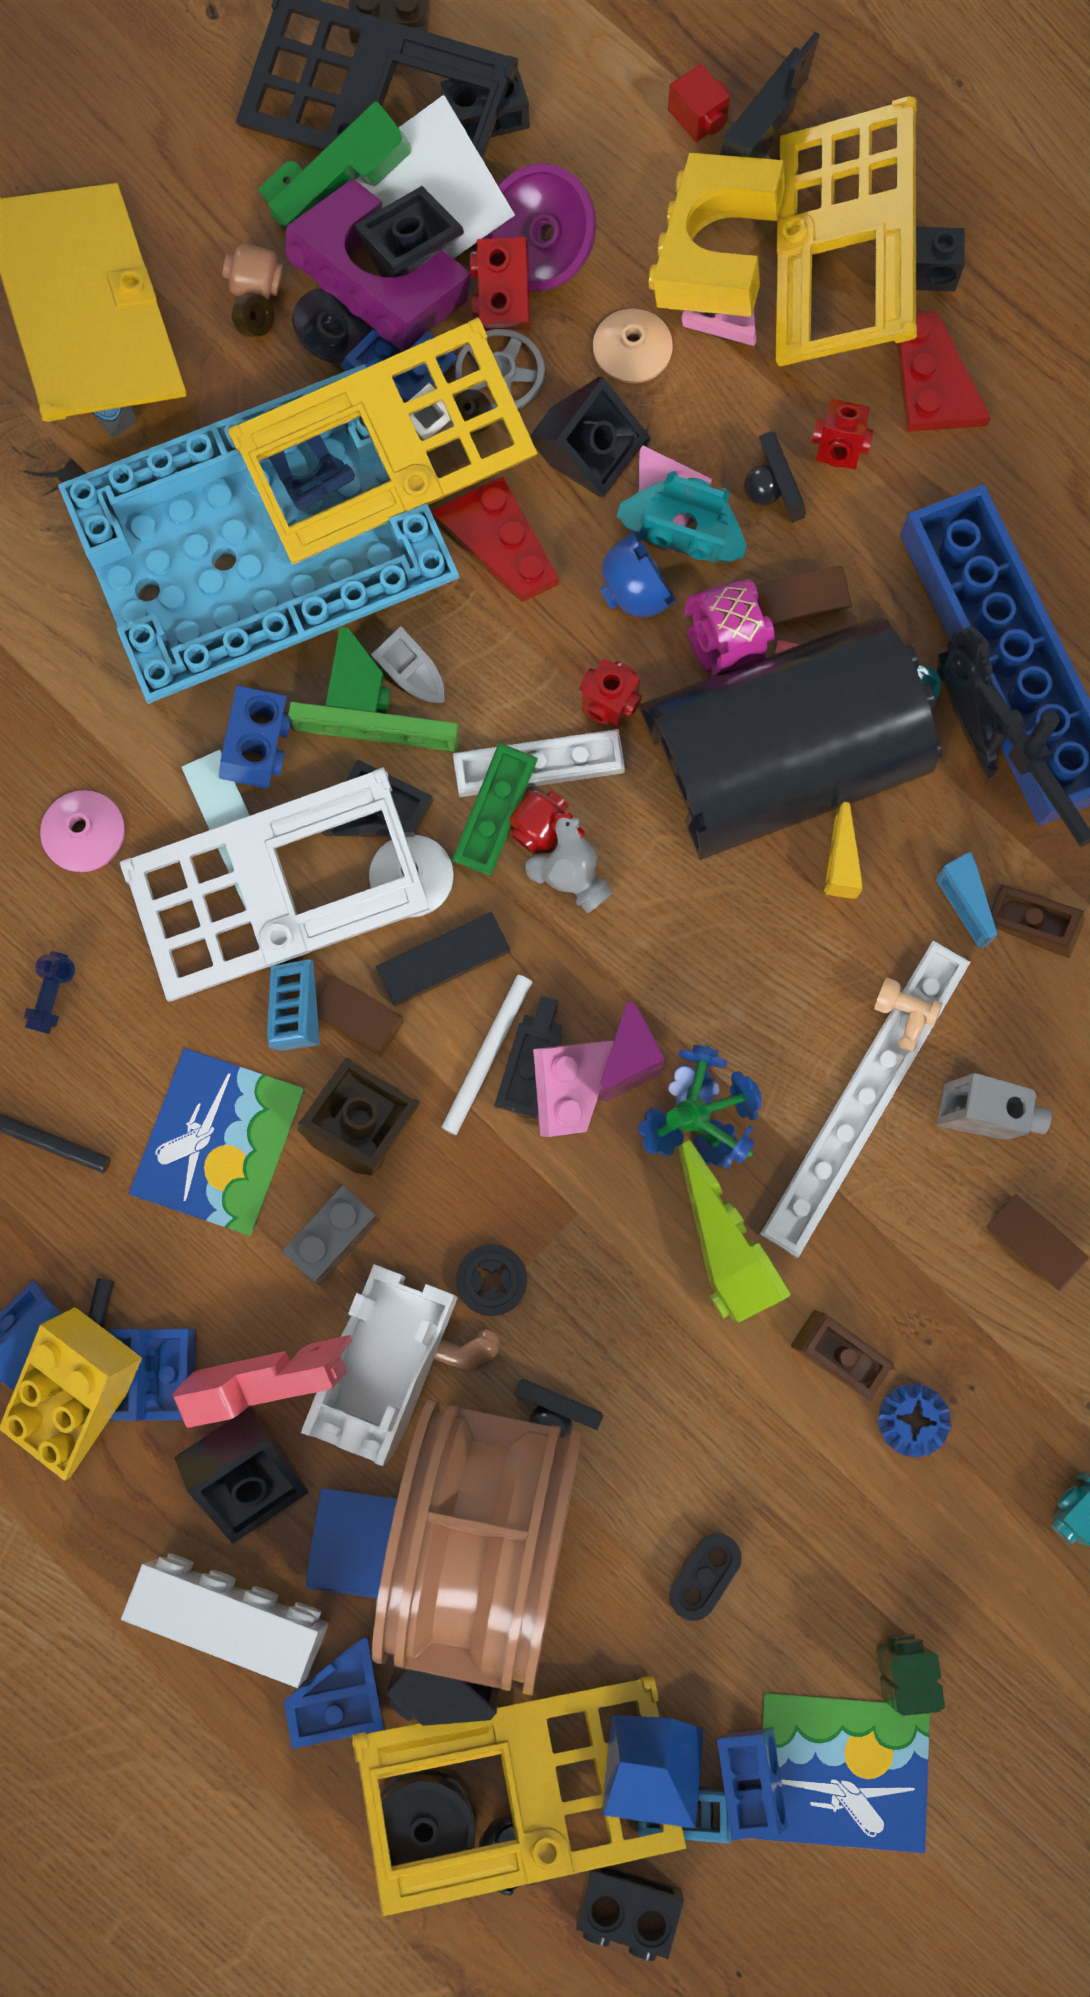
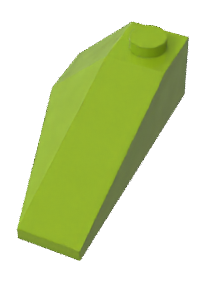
M688 1140L678 1146L709 1283L715 1291L709 1298L719 1315L723 1319L730 1316L733 1322L739 1323L791 1296L759 1242L757 1244L752 1240L747 1242L743 1234L747 1232L743 1224L744 1220L736 1208H733L728 1201L722 1202L719 1195L723 1194V1191L692 1142Z

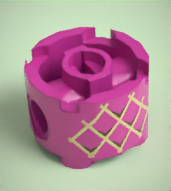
M751 579L735 580L692 594L686 599L685 618L693 615L694 623L693 626L687 627L691 646L705 671L712 669V676H717L765 658L767 642L774 640L773 624L768 616H762L757 602V589Z

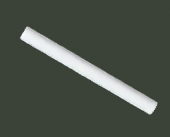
M522 975L516 976L441 1127L446 1132L457 1136L533 983L530 979Z

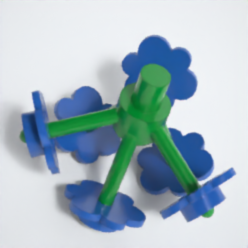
M707 1044L703 1046L693 1045L692 1051L680 1050V1058L696 1063L697 1068L694 1070L689 1065H681L676 1069L675 1080L669 1084L670 1093L676 1095L677 1105L674 1110H670L665 1115L657 1108H651L646 1111L645 1120L638 1124V1131L644 1136L642 1140L644 1149L650 1154L660 1152L663 1156L669 1157L674 1153V1148L683 1143L684 1135L681 1130L685 1132L695 1131L698 1135L694 1139V1145L698 1148L697 1151L706 1165L712 1163L720 1167L725 1164L724 1167L729 1169L734 1160L742 1164L746 1157L753 1155L752 1148L756 1141L749 1136L754 1127L749 1125L744 1135L738 1140L734 1137L736 1129L732 1124L727 1123L723 1125L718 1120L710 1121L711 1112L735 1105L740 1117H748L750 1120L757 1119V1110L761 1108L762 1100L758 1085L749 1076L744 1077L742 1072H733L731 1076L733 1085L730 1086L731 1096L710 1103V1099L716 1097L719 1093L720 1087L715 1079L709 1077V1071L706 1066L725 1068L728 1061L717 1058L719 1051L710 1048Z

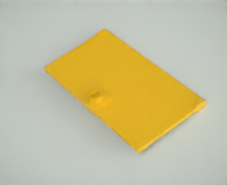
M118 183L0 198V276L39 403L42 419L50 422L66 419V416L186 397V390Z

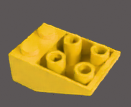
M76 1307L40 1324L0 1424V1430L57 1476L66 1481L71 1478L128 1393L142 1357Z

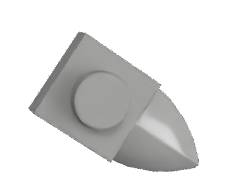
M401 626L369 655L397 686L402 687L409 694L433 703H443L445 701L444 686L437 667L425 651Z

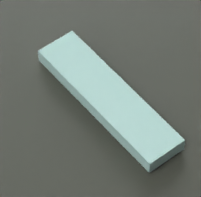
M220 750L181 767L209 830L250 816L236 783L219 779L222 756ZM226 845L219 847L218 850L228 872H233L234 869ZM236 884L235 887L246 909L239 884Z

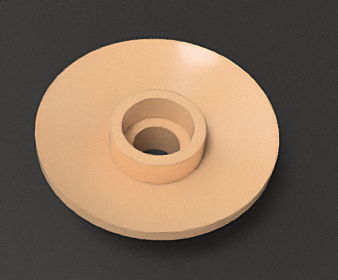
M623 309L609 315L598 326L593 339V353L600 369L612 379L623 383H643L657 377L667 367L672 356L673 341L667 325L655 314L642 309ZM635 336L640 339L636 342H631L627 337Z

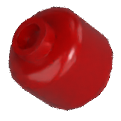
M549 790L546 795L538 791H530L509 817L512 830L509 832L510 836L532 854H535L538 850L542 852L551 851L558 843L556 831L552 829L551 824L554 822V816L557 813L563 814L569 807L568 803L552 790Z

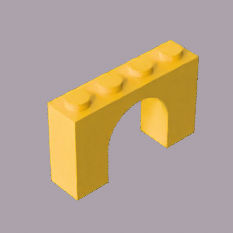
M689 153L685 170H679L677 175L676 201H670L668 206L667 232H661L659 237V260L657 264L651 265L649 289L655 291L657 308L752 317L760 287L758 256L712 252L695 244L693 239L703 227L724 218L777 221L785 193L784 161Z

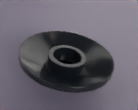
M323 289L312 290L303 295L293 311L292 323L298 340L306 350L324 361L342 363L345 357L371 332V326L362 318L353 315L346 305Z

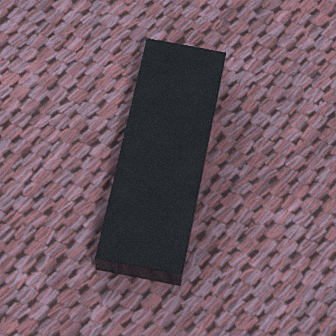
M491 911L377 965L376 969L396 1007L510 953V947Z

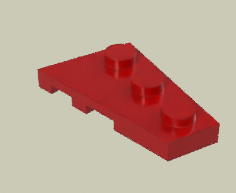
M916 312L917 337L913 340L897 343L907 432L988 426L991 417L938 312Z
M500 477L431 510L435 522L441 528L447 529L457 539V543L467 552H472L487 566V570L521 602L559 585V578L504 477Z

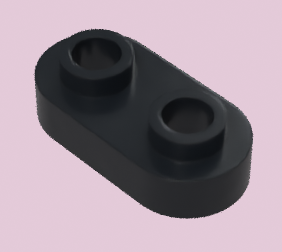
M712 1533L702 1538L672 1582L669 1590V1600L674 1611L683 1619L697 1621L708 1616L738 1572L742 1556L739 1546L732 1538L721 1533ZM714 1548H721L725 1551V1561L720 1565H713L709 1560V1553ZM688 1587H696L700 1591V1598L694 1604L684 1601L683 1593Z

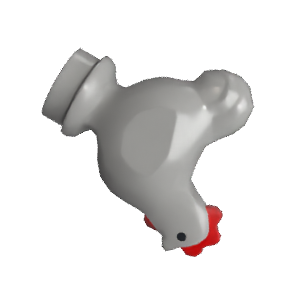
M568 811L563 814L557 813L554 816V822L551 824V827L556 831L558 846L553 852L532 855L525 863V872L536 883L546 882L558 891L574 892L577 895L576 905L581 906L588 914L607 899L613 891L607 885V879H598L595 871L599 855L595 846L584 836L585 832L579 825L580 819L573 817L572 813Z

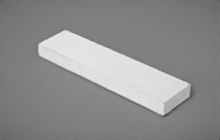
M619 729L507 745L538 758L527 787L625 773ZM497 747L453 753L459 797L478 795Z

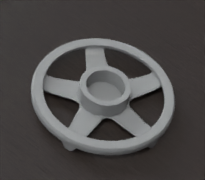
M506 329L485 331L488 337H511L503 352L492 353L510 394V385L514 381L535 382L525 396L514 401L517 409H520L537 396L545 379L543 357L537 346L526 336L518 332ZM522 342L533 352L538 370L525 369L515 365V359ZM469 345L463 346L458 354V359L455 363L456 380L463 378L462 364L467 352L469 351L474 357ZM483 382L469 389L478 390L486 387L487 384ZM492 404L493 409L497 408L496 404Z

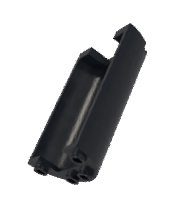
M873 617L639 705V710L654 745L661 743L688 810L684 822L700 860L835 810L843 802L851 804L933 773L937 759L942 757V747L936 736L931 708L935 707L934 694L927 683L922 684L917 671L919 661L914 647L911 644L904 645L887 619Z

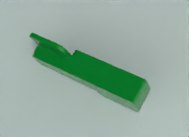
M374 102L304 170L296 162L288 161L257 190L272 209L270 211L271 215L285 230L289 224L353 178L356 180L360 176L368 184L377 186L410 155L411 146L406 136L378 102ZM290 178V183L285 184V181Z

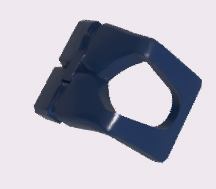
M320 435L305 441L319 459L318 466L311 474L292 476L284 451L268 457L298 510L303 511L326 497V492L331 494L355 478L353 469L348 464H344L342 460L329 453Z

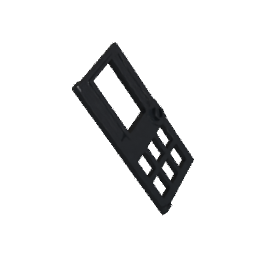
M273 0L271 5L273 12L236 119V123L239 126L324 151L372 103L378 102L383 106L398 63L490 91L472 141L483 160L508 85L513 82L518 67V58L320 0ZM293 13L320 21L312 45L284 37ZM333 25L361 33L353 57L325 50ZM280 50L307 58L299 82L271 75ZM320 63L348 70L340 95L312 87ZM268 87L295 95L286 120L259 112ZM307 100L335 107L327 132L299 124Z

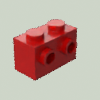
M526 237L477 239V252L470 253L472 278H478L479 294H472L473 319L478 317L485 331L494 329H531L529 248Z

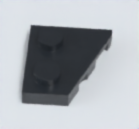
M357 760L346 781L371 773L376 768ZM388 774L393 790L391 795L405 836L414 837L433 803V797ZM382 810L321 832L325 836L391 837Z

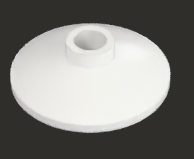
M415 835L414 837H406L415 865L418 868V874L430 910L411 917L424 916L439 908L449 896L454 880L452 862L444 848L428 837ZM392 840L385 843L377 851L371 862L369 870L371 888L405 877L402 874L403 870Z

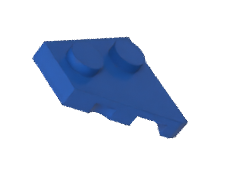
M369 1636L362 1637L284 1700L292 1749L347 1738L357 1733L384 1730L385 1723Z

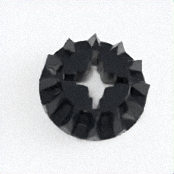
M500 1245L480 1246L469 1252L460 1263L456 1276L457 1290L462 1301L474 1312L484 1316L503 1315L515 1308L523 1298L527 1289L526 1269L521 1259L512 1250ZM505 1265L506 1268L502 1272L503 1275L500 1278V1282L507 1293L504 1295L501 1291L497 1292L491 1288L479 1296L478 1293L482 1290L481 1286L484 1284V1280L477 1268L480 1266L484 1271L487 1270L493 1273Z

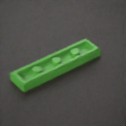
M297 702L290 703L288 716L296 732L456 752L459 748L460 733L458 723Z

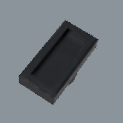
M769 431L760 435V443L768 464L756 465L748 472L744 482L745 494L752 502L762 506L774 503L781 496L792 523L805 518L806 510L802 496L776 433Z
M526 1379L519 1380L514 1395L539 1405L529 1416L528 1422L546 1426H561L560 1437L569 1438L573 1426L572 1420L598 1430L603 1418L602 1412Z

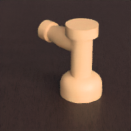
M886 977L874 1010L889 1013L893 1008L910 1014L905 1026L904 1035L900 1038L898 1047L914 1052L917 1046L916 1041L922 1033L925 1024L934 1027L943 1003L934 1000L932 1004L900 992V984L896 980Z

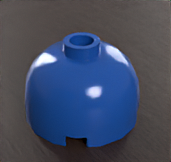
M634 531L610 548L603 560L601 570L605 585L599 589L611 609L620 606L629 616L648 618L665 611L677 603L671 588L667 590L663 583V574L642 541L638 540Z

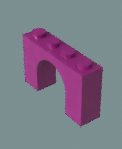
M353 178L287 226L285 256L296 268L302 269L318 282L324 291L331 293L346 305L353 315L362 318L371 327L376 328L378 334L384 340L390 341L403 352L427 330L430 331L467 302L471 273L443 250H440L411 273L400 277H379L357 267L348 256L353 250L363 244L354 224L382 209V201Z

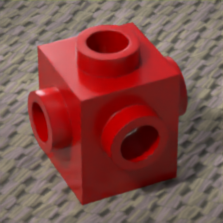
M830 398L826 418H817L811 442L819 444L816 461L827 463L837 468L845 467L856 470L860 453L868 455L874 430L866 428L871 407Z
M603 658L596 670L590 668L580 684L582 711L586 712L591 719L598 723L608 724L615 729H619L625 717L631 718L641 703L643 696L639 694L640 678L625 663L619 661L612 663Z

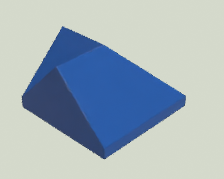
M612 1715L601 1815L696 1828L704 1728L672 1718Z

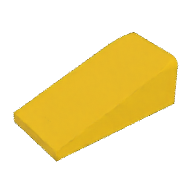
M843 802L840 804L834 818L824 892L825 895L857 899L862 891V877L850 803Z

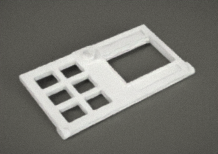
M384 767L137 857L120 861L125 881L130 885L167 1001L171 1002L430 910L391 795L393 790L388 779V773ZM382 810L405 877L297 914L276 848ZM226 845L234 871L200 883L192 857ZM180 862L188 888L154 900L147 873ZM239 884L246 905V911L213 922L205 896ZM192 900L200 927L167 939L159 912ZM251 923L259 950L225 961L217 935ZM205 939L213 966L180 978L172 950Z

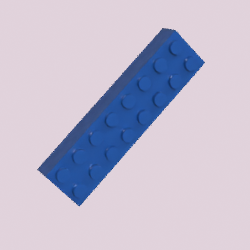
M985 484L909 513L900 537L949 640H952L951 636L973 626L989 642V662L992 665L993 671L990 675L993 680L992 683L1009 709L1015 708L1021 713L1023 718L1022 728L1027 736L1031 735L1046 711H1053L1059 716L1060 722L1045 744L1050 751V755L1045 762L1076 809L1079 811L1089 807L1090 699ZM1007 737L1001 749L1038 827L1061 818L1031 772L1023 775L1019 773L1008 756L1013 745Z

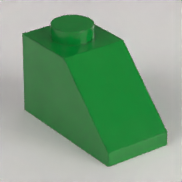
M340 627L326 706L388 714L391 704V688H386L382 671L349 628Z

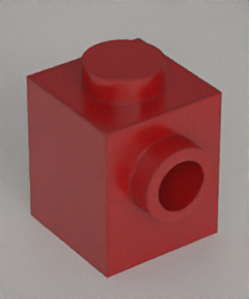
M701 63L669 85L668 111L696 143L708 134L714 135L723 128L728 117L729 92L723 82L715 80Z

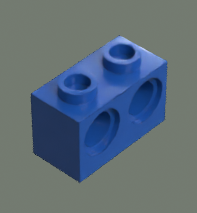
M236 685L220 760L219 779L269 789L271 775L280 776L285 751L277 749L279 736L288 737L291 719L288 716L289 712H284L287 696ZM256 715H262L267 717L270 722L259 724L251 718ZM252 752L259 754L263 759L258 762H251L246 760L243 755Z
M773 1727L726 1733L717 1739L731 1839L740 1840L779 1836L788 1827Z

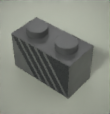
M342 1186L284 1248L282 1253L313 1282L321 1286L377 1225L380 1219L345 1186Z

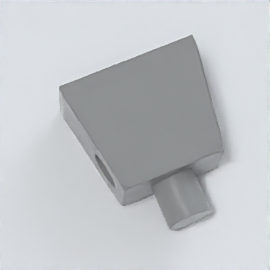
M972 1073L944 1083L937 1126L1008 1140L1028 1135L1030 1131L1043 1135L1046 1134L1051 1124L1052 1112L1048 1108L1035 1106L1036 1092L1033 1089Z

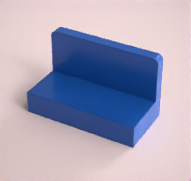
M34 1280L0 1312V1381L13 1391L40 1324L64 1313L54 1304L46 1290Z

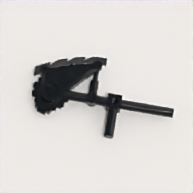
M973 626L951 636L952 640L947 645L948 651L938 654L937 673L940 680L944 682L945 688H947L951 705L956 716L959 718L963 733L969 744L972 745L975 756L985 774L990 778L998 770L995 764L998 760L997 748L1003 746L1008 737L1013 745L1008 756L1019 773L1023 775L1031 772L1079 846L1082 847L1089 844L1090 828L1045 762L1050 755V751L1045 744L1060 722L1059 716L1053 711H1046L1031 735L1027 736L1022 728L1023 718L1021 713L1015 708L1009 709L992 683L993 680L990 675L993 671L992 665L989 662V642Z

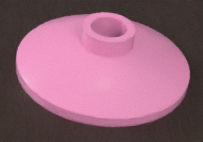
M80 790L63 795L48 808L42 819L40 837L45 852L58 866L73 872H89L105 866L118 854L125 837V823L120 810L108 797L98 792ZM85 821L86 826L83 831L79 833L72 831V827L76 822Z

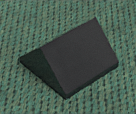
M423 186L418 187L354 224L357 234L381 277L385 278L400 276L434 256L440 250L453 245L464 234L463 227Z

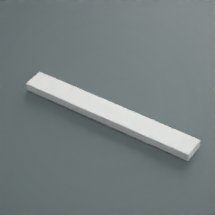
M932 941L902 992L932 1004L934 1000L942 1002L943 1005L938 1015L939 1017L971 962L939 943ZM893 1008L759 1234V1236L795 1258L800 1256L933 1028L925 1024L922 1033L916 1041L917 1046L914 1052L898 1047L910 1016L907 1012Z

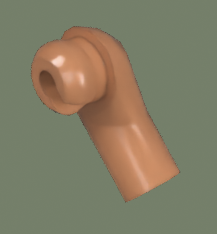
M483 1329L477 1333V1338L463 1346L441 1339L434 1360L465 1371H473L495 1358L498 1353L499 1337L494 1331Z

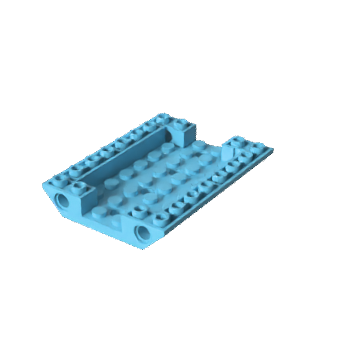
M365 364L58 485L84 551L95 570L118 626L116 629L147 704L460 578L428 504L389 518V522L292 566L240 452H237L233 441L229 438L228 428L242 424L366 368ZM361 416L320 434L329 453L353 469L355 474L354 480L331 494L326 492V497L303 511L298 510L269 458L259 461L288 526L390 481ZM305 441L284 450L292 476L311 474L319 464L318 457ZM222 555H232L236 558V563L231 569L222 571L215 568L216 560ZM147 585H155L160 588L158 596L151 601H142L138 598L140 590Z

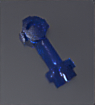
M53 951L50 954L41 956L36 962V973L43 981L35 1009L26 1008L23 1017L27 1019L25 1028L47 1034L51 1033L52 1026H57L59 1016L52 1014L60 983L69 982L75 974L74 963L68 959V955Z

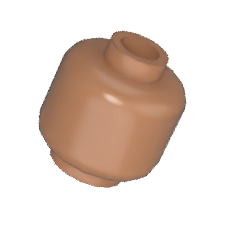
M242 243L237 247L234 255L226 254L222 278L229 279V290L234 296L260 294L269 299L270 295L276 297L278 294L283 264L277 263L278 258L274 251Z

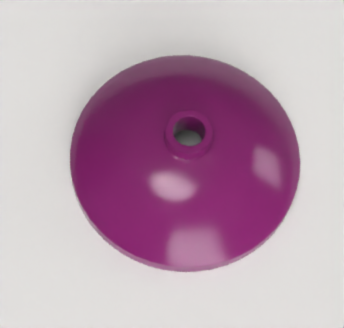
M533 164L518 169L505 178L498 186L515 216L483 239L526 237L529 248L530 291L542 292L552 290L572 279L583 267L591 253L596 235L594 204L583 183L572 173L561 167L551 164ZM553 227L554 234L552 238L546 240V231Z

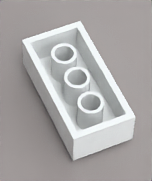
M168 1553L167 1558L159 1557L156 1560L142 1564L121 1620L296 1688L309 1677L329 1624L328 1621L319 1618L320 1610L296 1602L294 1607H288L277 1602L278 1594L258 1586H253L252 1590L234 1586L236 1578L220 1571L210 1570L209 1574L192 1570L194 1562L175 1554Z

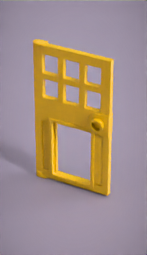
M908 96L892 101V105L780 136V160L784 161L785 193L777 220L776 363L779 367L890 341H895L896 343L905 342L917 337V100L915 97ZM897 124V148L872 155V131ZM859 135V158L835 165V141ZM822 145V168L798 175V152ZM897 164V188L872 195V171ZM859 174V198L834 205L835 180ZM822 184L821 208L797 214L798 190ZM876 239L875 326L811 341L812 255Z
M478 317L462 326L227 429L229 438L233 441L237 452H240L292 566L389 522V518L424 504L434 503L450 494L537 456V451L488 345V336ZM469 345L480 370L448 384L436 358L462 346ZM426 364L437 389L404 403L392 378L417 366ZM485 382L497 408L464 421L453 396ZM442 401L454 427L421 441L409 415ZM361 416L390 481L288 526L259 461ZM498 420H503L514 445L481 459L470 433ZM459 439L470 461V465L442 478H437L427 452Z
M653 1675L640 1677L639 1680L499 1707L495 1716L488 1721L422 1726L419 1723L369 1734L365 1732L353 1734L352 1746L354 1748L355 1761L359 1763L382 1916L686 1849L682 1827L660 1824L661 1832L624 1840L620 1819L604 1816L609 1837L608 1844L572 1852L568 1838L565 1815L602 1808L609 1743L604 1742L598 1709L634 1701L638 1716L659 1717L656 1703L659 1701ZM584 1712L591 1745L554 1754L552 1752L547 1719ZM501 1754L516 1840L391 1867L378 1779ZM593 1759L600 1794L562 1802L556 1766Z

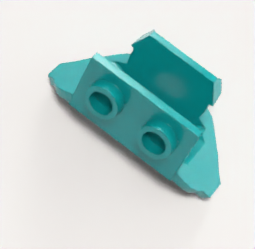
M675 471L668 473L665 481H660L621 502L616 516L622 520L624 526L630 532L634 531L638 538L647 540L659 547H668L686 553L698 560L725 563L734 561L736 558L743 559L747 547L740 526L728 504L730 494L727 488L718 490L710 487L709 483L702 479L679 477ZM681 514L688 515L695 521L696 530L673 523V519Z

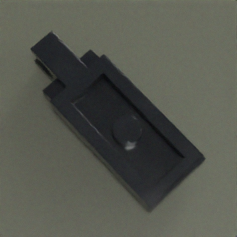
M541 996L535 1018L525 1015L523 1022L519 1023L495 1101V1108L537 1120L538 1102L533 1049L559 1046L562 1026L553 1023L558 1000Z

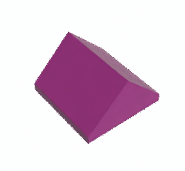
M628 1001L626 1003L600 1082L599 1100L607 1102L661 1074L665 1059L635 1003Z

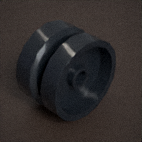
M441 1766L393 1776L385 1783L380 1793L391 1867L475 1848L476 1807L470 1789L457 1773ZM423 1823H428L431 1828L425 1829Z

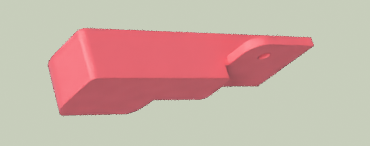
M350 1335L311 1343L300 1349L291 1360H289L286 1351L196 1370L175 1390L173 1398L186 1427L190 1428L232 1419L251 1405L333 1389L347 1372L344 1360L340 1355L353 1340Z

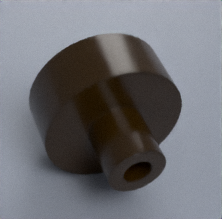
M260 294L242 295L234 303L231 316L236 329L246 337L264 336L271 330L274 313L266 297Z
M465 390L454 399L464 421H468L493 409L490 400L478 390ZM489 425L481 429H478L470 434H477L483 432L489 427Z

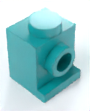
M1082 1472L1077 1479L1083 1485L1080 1488L1074 1485L1057 1501L1060 1509L1052 1516L1055 1521L1051 1526L1070 1545L1076 1541L1078 1544L1090 1547V1472Z

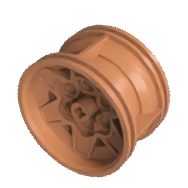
M428 1400L425 1403L409 1450L385 1555L373 1631L372 1660L374 1663L385 1664L389 1655H393L394 1666L398 1668L511 1691L513 1681L524 1683L522 1694H533L582 1435L581 1430L572 1429L571 1437L565 1438L560 1437L561 1426H546L461 1409L460 1406L451 1404L447 1406L444 1413H440L439 1402Z

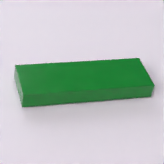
M498 742L453 855L452 862L489 877L492 876L511 829L509 817L522 801L538 761L537 757Z

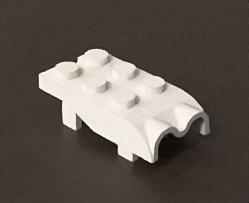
M374 1264L362 1295L358 1293L355 1295L348 1315H351V1318L341 1337L350 1335L353 1340L340 1355L344 1360L347 1372L333 1389L316 1393L301 1433L324 1440L341 1449L375 1461L374 1463L380 1466H384L392 1458L403 1438L458 1297L427 1284L423 1292L404 1286L405 1276Z

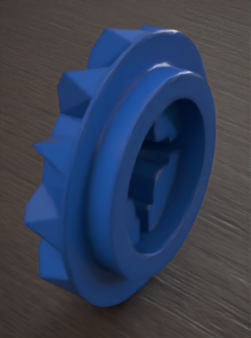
M906 1384L895 1388L885 1397L879 1409L878 1424L885 1442L896 1452L909 1457L931 1455L945 1444V1440L952 1427L947 1404L937 1391L921 1384ZM917 1401H919L920 1416L927 1418L928 1421H933V1425L919 1427L917 1434L914 1435V1441H912L911 1425L896 1418L897 1415L912 1414Z

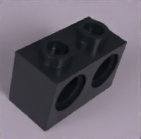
M518 67L512 84L509 83L490 138L530 128L529 101ZM451 79L441 81V96L444 95L470 140L473 141L490 91Z
M916 226V290L955 292L965 265V228Z
M611 1866L589 1870L576 1915V1930L582 1931V1937L596 1945L607 1947L613 1941L629 1946L628 1952L643 1960L655 1961L656 1956L669 1959L684 1902L682 1890ZM602 1896H609L615 1899L619 1906L612 1916L601 1917L592 1909L595 1900ZM656 1911L664 1917L661 1927L652 1932L640 1928L638 1920L644 1912Z

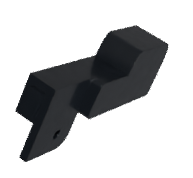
M814 32L801 50L795 47L725 134L720 155L762 159L767 156L775 134L793 112L798 91L808 80L820 36L819 33Z

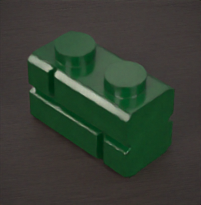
M914 1634L888 1636V1644L880 1645L876 1649L878 1668L884 1674L880 1677L882 1699L902 1716L941 1712L945 1708L943 1687L937 1682L941 1678L938 1655L923 1645L922 1639H915Z

